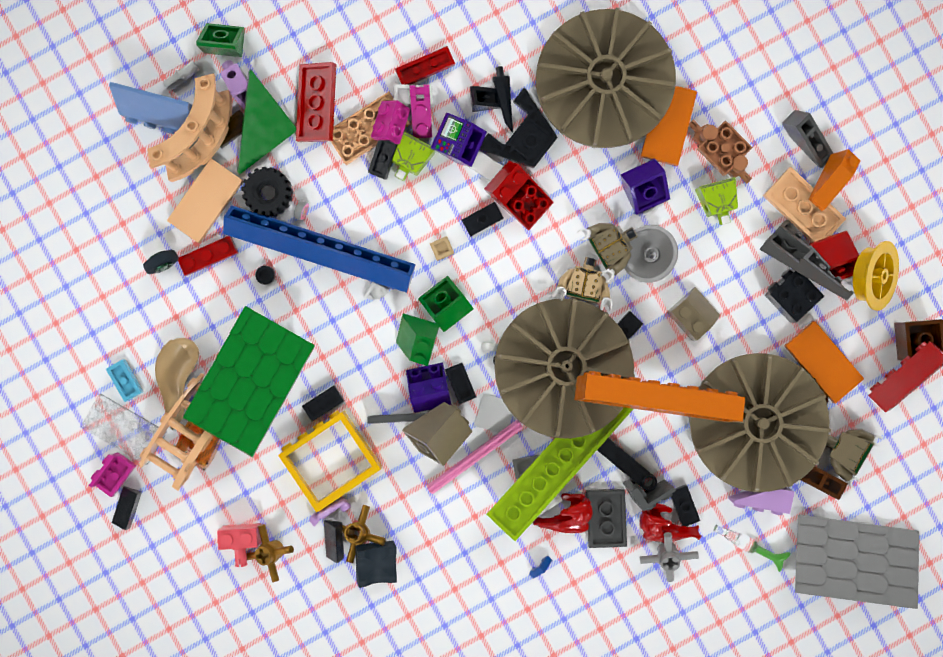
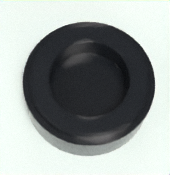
M261 266L256 270L255 277L260 284L269 285L274 282L276 273L270 266Z

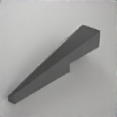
M789 220L784 221L759 249L846 301L854 294L852 290L849 291L841 284L842 279L840 276L835 277L829 271L830 265L811 245L808 246L802 241V234L793 231Z

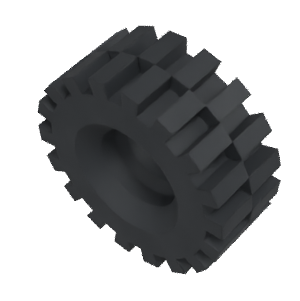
M266 166L260 170L258 168L254 169V173H248L249 178L247 180L244 178L243 183H245V186L241 187V191L244 192L242 198L246 201L245 204L250 210L267 217H275L278 213H284L285 208H289V202L293 200V197H291L293 189L291 188V182L283 173L275 168H267ZM266 185H271L275 189V195L270 200H265L261 196V189Z

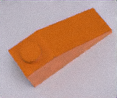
M849 149L831 154L809 200L821 211L825 210L854 176L861 160Z

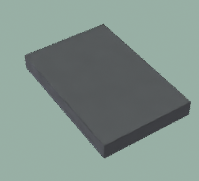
M625 489L586 490V497L589 498L593 511L592 518L588 522V547H627Z

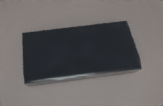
M123 486L111 523L123 530L131 528L142 491Z
M324 520L326 557L335 563H339L344 559L342 522Z

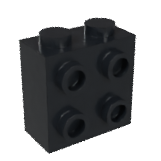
M789 268L782 273V279L772 283L767 288L768 292L764 296L790 323H797L824 295L807 277Z

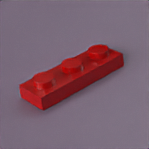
M448 46L395 68L401 85H412L455 66V61Z
M226 236L179 257L178 262L184 276H188L239 254L233 238Z

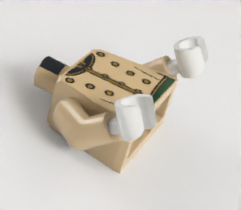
M585 257L583 267L575 266L568 269L559 278L557 288L553 293V297L557 293L560 294L562 297L561 301L565 296L596 304L601 301L600 310H603L604 305H607L609 311H611L613 301L610 298V289L608 283H606L607 280L604 276H601L602 272L594 270L596 259Z

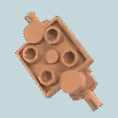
M694 119L689 123V127L695 132L692 139L699 145L697 150L723 176L726 174L731 178L739 176L746 184L752 180L745 171L748 166V159L745 155L753 147L726 120L718 128L709 124L701 127Z

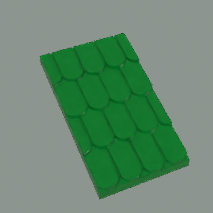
M245 306L199 386L183 419L253 458L313 352L315 345Z

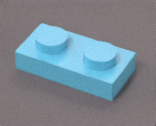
M125 359L106 368L124 402H128L144 392Z

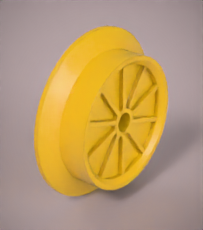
M882 241L875 248H865L860 253L854 267V294L858 300L866 301L868 306L875 311H880L888 305L898 282L899 256L892 242Z

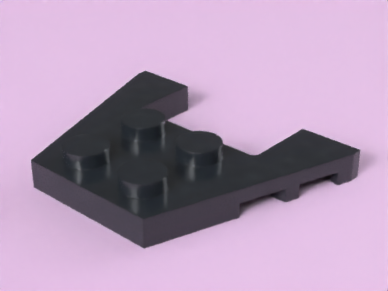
M523 88L513 103L527 113V117L506 144H502L488 133L482 142L480 150L534 169L558 137L537 108L536 103L533 102L528 91Z

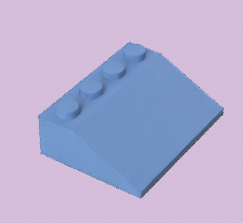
M114 82L109 83L119 115L123 116L125 121L137 125V122H141L147 128L156 129V127L163 128V132L174 134L185 122L192 108L189 102Z

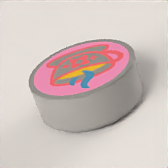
M303 200L298 202L294 210V217L302 221L306 217L309 203Z

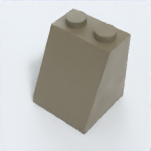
M445 402L402 429L421 454L442 466L449 461L473 432L468 425L469 421L460 414L461 410L453 404L451 406Z

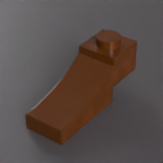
M816 466L805 477L800 479L837 500H840L848 485L845 481Z

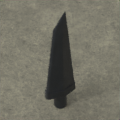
M498 66L495 68L497 76L492 77V81L495 86L504 123L513 133L510 76H504L503 66Z

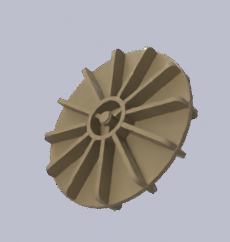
M618 7L615 9H597L580 12L579 15L563 23L551 34L538 60L536 90L544 114L562 135L592 148H615L629 145L641 139L660 123L673 99L676 86V69L671 48H669L662 35L651 25L652 22H647L632 13L621 11Z
M564 298L562 301L561 299L546 300L521 312L504 331L495 355L496 384L508 410L529 429L554 438H577L592 434L608 425L623 409V407L574 400L577 376L584 375V372L596 371L601 372V376L617 374L621 375V379L635 377L630 341L627 340L620 326L607 312L577 299Z
M752 353L725 361L702 380L699 389H718L719 392L723 393L725 391L737 392L738 396L745 397L742 422H722L690 417V434L694 449L703 464L717 478L745 491L770 492L793 486L794 483L805 477L815 465L818 466L820 463L819 459L826 447L828 435L832 429L829 428L830 420L825 400L826 395L822 393L816 381L803 367L777 355Z

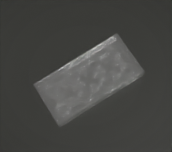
M102 393L97 396L80 425V428L139 462L142 459L139 457L144 448L148 447L159 428L157 425Z

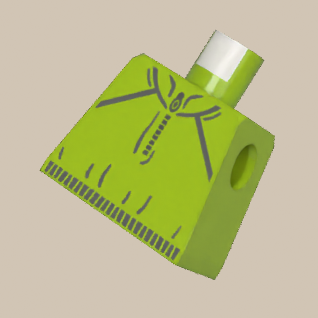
M403 132L401 142L397 145L392 160L395 165L399 166L394 176L402 181H405L409 172L418 176L435 155L436 151L431 149L430 145Z
M735 177L703 185L695 189L707 217L717 215L719 225L731 223L729 211L738 209Z

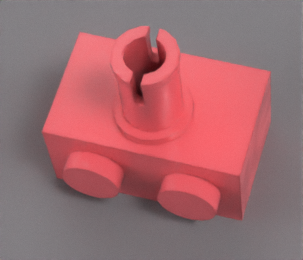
M261 523L223 525L217 530L218 550H234L235 567H239V565L241 567L247 566L246 549L257 548L262 543L257 527Z

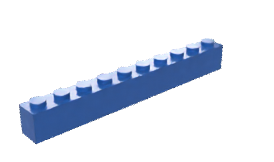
M233 205L230 206L224 215L223 234L406 293L411 284L416 266L414 263Z

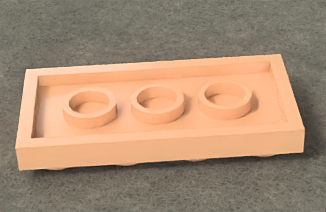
M789 167L763 194V197L811 242L831 236L846 218L831 204L823 211L817 208L809 200L814 188L792 167Z

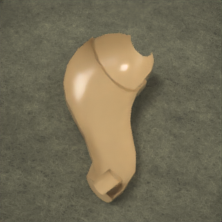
M187 338L169 340L162 347L156 359L155 377L163 398L165 411L168 413L184 393L186 381L190 373L195 369L199 359L197 345ZM182 407L177 416L174 418L179 423L181 422L184 416V407Z

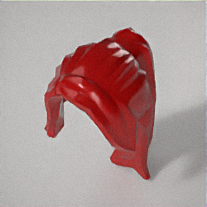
M562 493V500L571 501L569 508L563 509L559 515H554V517H537L532 522L533 525L562 533L585 532L589 529L588 522L593 515L591 502L583 494Z
M656 503L653 509L642 511L639 524L640 528L644 531L643 538L646 540L664 543V533L666 532L672 534V542L690 537L700 540L702 537L698 531L699 525L694 527L679 526L673 524L671 520L664 519L660 514L661 512H672V508L664 504Z

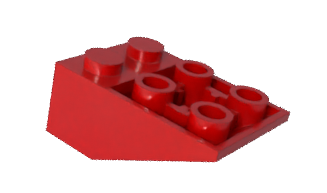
M508 161L484 188L502 208L528 231L554 203L520 165L512 161Z

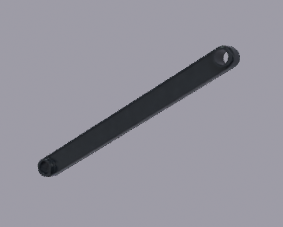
M607 438L597 451L644 490L651 491L656 488L657 478L611 439ZM651 477L653 480L652 484L645 486V479Z

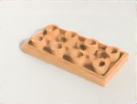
M389 91L334 126L333 141L330 142L346 166L377 146L378 140L371 138V134L381 102L394 100ZM408 120L406 122L405 128L410 125Z
M211 158L171 213L167 222L200 244L238 191L243 180Z

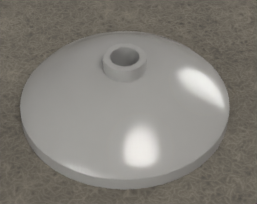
M657 225L641 226L635 229L638 237L630 241L633 249L630 251L631 258L624 269L632 278L640 282H657L668 276L674 269L678 259V245L674 236L663 227ZM652 253H656L654 259L651 258Z

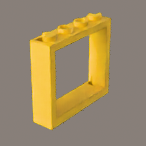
M337 410L329 416L330 420L325 424L321 421L313 426L314 431L310 434L304 432L298 436V442L292 445L289 442L281 448L283 452L278 455L316 513L380 471L383 467L345 410L341 413ZM341 420L371 466L318 501L288 455Z

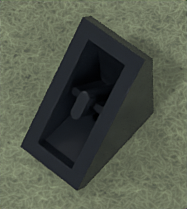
M470 86L472 112L500 109L495 88Z

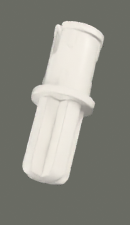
M192 60L180 70L176 69L177 72L164 80L163 85L168 91H171L181 83H186L187 79L200 71V69Z

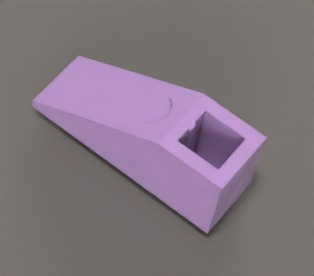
M789 487L770 492L744 491L728 496V499L738 508L749 506L755 511L764 512L765 509L770 510L773 514L783 515V513L790 514L795 492Z

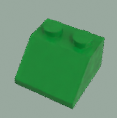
M448 275L418 298L432 319L440 324V329L443 332L474 310Z
M405 313L402 314L396 343L409 361L425 366L429 365L440 324Z

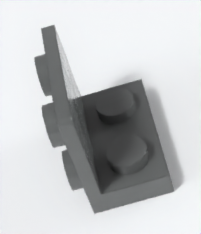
M665 479L657 483L656 488L651 491H644L641 486L639 487L637 483L633 484L630 480L623 483L634 503L642 511L653 509L657 502L669 499L673 495L672 493L676 491L674 486Z

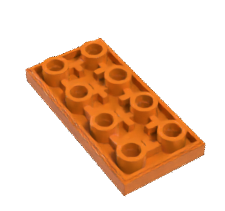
M675 86L670 107L660 123L645 136L640 157L650 160L656 159L658 162L676 167L679 165L698 91Z
M815 321L808 324L784 345L801 367L812 378L816 379L818 386L834 404L864 380L863 376Z

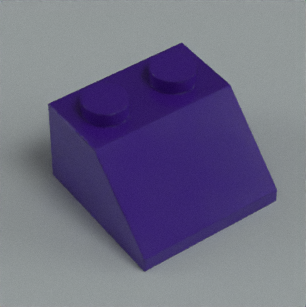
M652 159L620 174L623 189L636 215L671 199L666 172L656 159Z

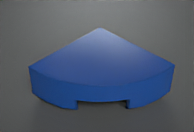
M549 556L541 559L542 562L538 567L531 569L529 575L533 579L546 572L553 561Z

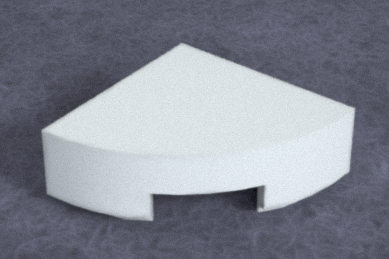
M371 282L364 298L370 300L380 299L389 292V289L378 283Z

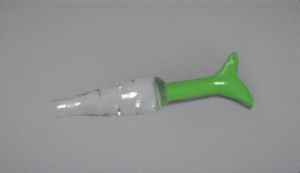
M717 524L714 526V532L722 535L741 550L747 553L756 552L773 561L779 572L782 571L784 560L790 556V552L775 554L759 546L755 539L742 533L723 528Z

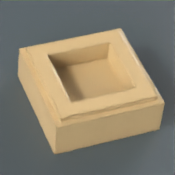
M447 236L429 243L437 261L455 254Z

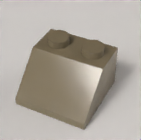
M696 287L667 311L668 315L684 333L694 341H697L709 331L720 317V314Z

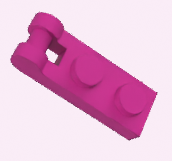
M424 84L423 87L410 85L413 137L432 138L430 85ZM416 95H424V98H417Z

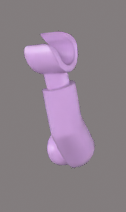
M341 498L320 510L319 513L315 512L309 521L315 527L321 518H326L338 508L345 512L351 505L347 502V499Z

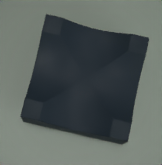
M393 540L386 541L383 546L376 543L355 545L356 581L359 588L376 583H397V547Z

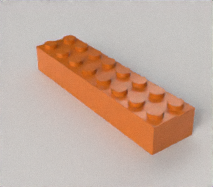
M596 371L584 372V375L577 376L574 398L576 401L722 422L743 421L745 397L738 396L737 392L725 391L723 393L719 392L718 389L710 388L702 390L698 386L680 387V384L677 383L660 385V381L657 380L640 382L641 378L628 377L621 379V375L617 374L601 376V372Z

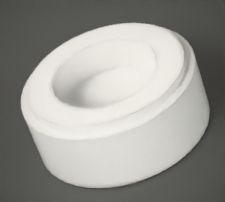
M481 343L482 350L497 351L498 344Z

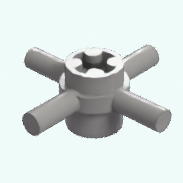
M669 532L664 533V543L659 544L657 555L639 556L640 564L659 563L666 571V580L668 582L674 581V571L680 567L681 560L699 559L698 551L679 553L676 545L672 542V534Z

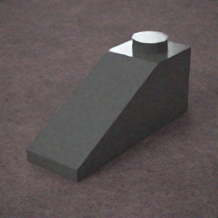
M794 110L782 122V125L789 137L819 168H822L827 163L830 155L833 154V151L811 113Z

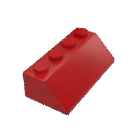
M923 342L915 349L917 353L912 358L908 355L900 362L902 366L897 371L892 369L884 376L887 379L882 384L877 382L869 389L871 393L868 396L885 413L892 410L943 366V351L933 342L928 344Z

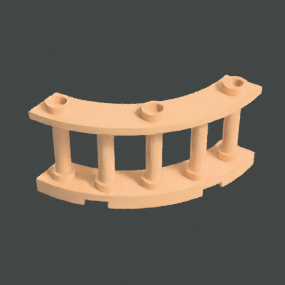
M214 73L195 78L193 105L182 126L164 142L147 149L150 168L153 169L165 165L170 182L181 180L194 173V170L199 166L205 165L218 151L229 130L228 123L230 116L232 117L233 109L232 95L229 90L221 92L216 90ZM198 137H199V140L189 149V147H190V146L198 139Z
M202 373L196 379L193 377L189 381L188 388L170 412H166L161 417V425L148 447L144 448L139 456L142 458L139 463L141 468L148 461H151L173 475L172 478L175 480L172 487L177 491L190 478L198 462L196 458L201 451L204 452L213 439L210 433L204 431L203 434H197L174 419L182 407L185 409L189 407L191 402L188 400L198 391L204 378ZM169 426L193 440L195 446L190 453L183 452L162 438ZM158 445L181 459L183 463L181 469L175 468L154 454Z

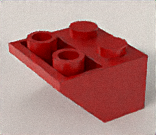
M847 231L809 244L830 265L829 271L835 277L840 276L843 280L853 276L859 253Z

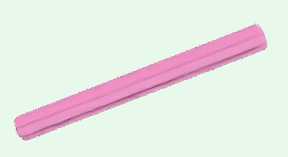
M515 420L427 485L429 492L434 494L522 430L523 426L521 423Z

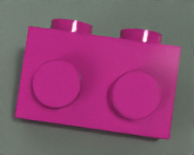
M398 100L382 101L375 124L373 125L371 138L375 140H390L395 144H400L410 108Z
M119 452L109 454L102 461L103 466L101 469L96 470L90 479L92 481L88 486L91 488L96 486L108 496L113 497L137 465Z

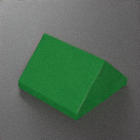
M206 23L196 41V45L204 54L242 57L245 28Z

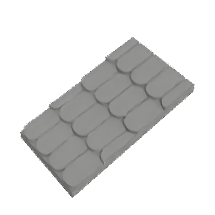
M798 515L795 593L918 609L919 531Z

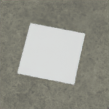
M483 393L474 426L499 433L510 425L513 414L508 410L502 398Z

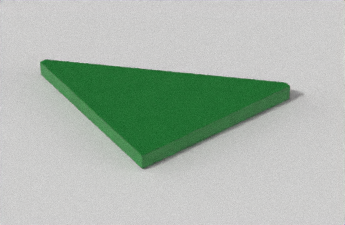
M251 69L248 71V85L246 88L245 110L238 155L237 172L239 175L296 132V126Z

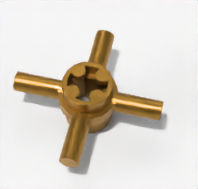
M362 506L358 522L348 526L342 525L344 536L351 543L346 562H354L356 555L355 545L365 544L367 541L383 546L386 542V538L371 534L370 529L365 524L370 506ZM355 530H356V531H361V532H359V536H358V535H354Z
M261 524L257 527L262 544H260L255 552L246 553L247 561L256 559L260 565H268L271 581L274 583L279 581L275 563L284 554L293 553L294 547L292 545L284 547L278 540L269 541L266 526Z

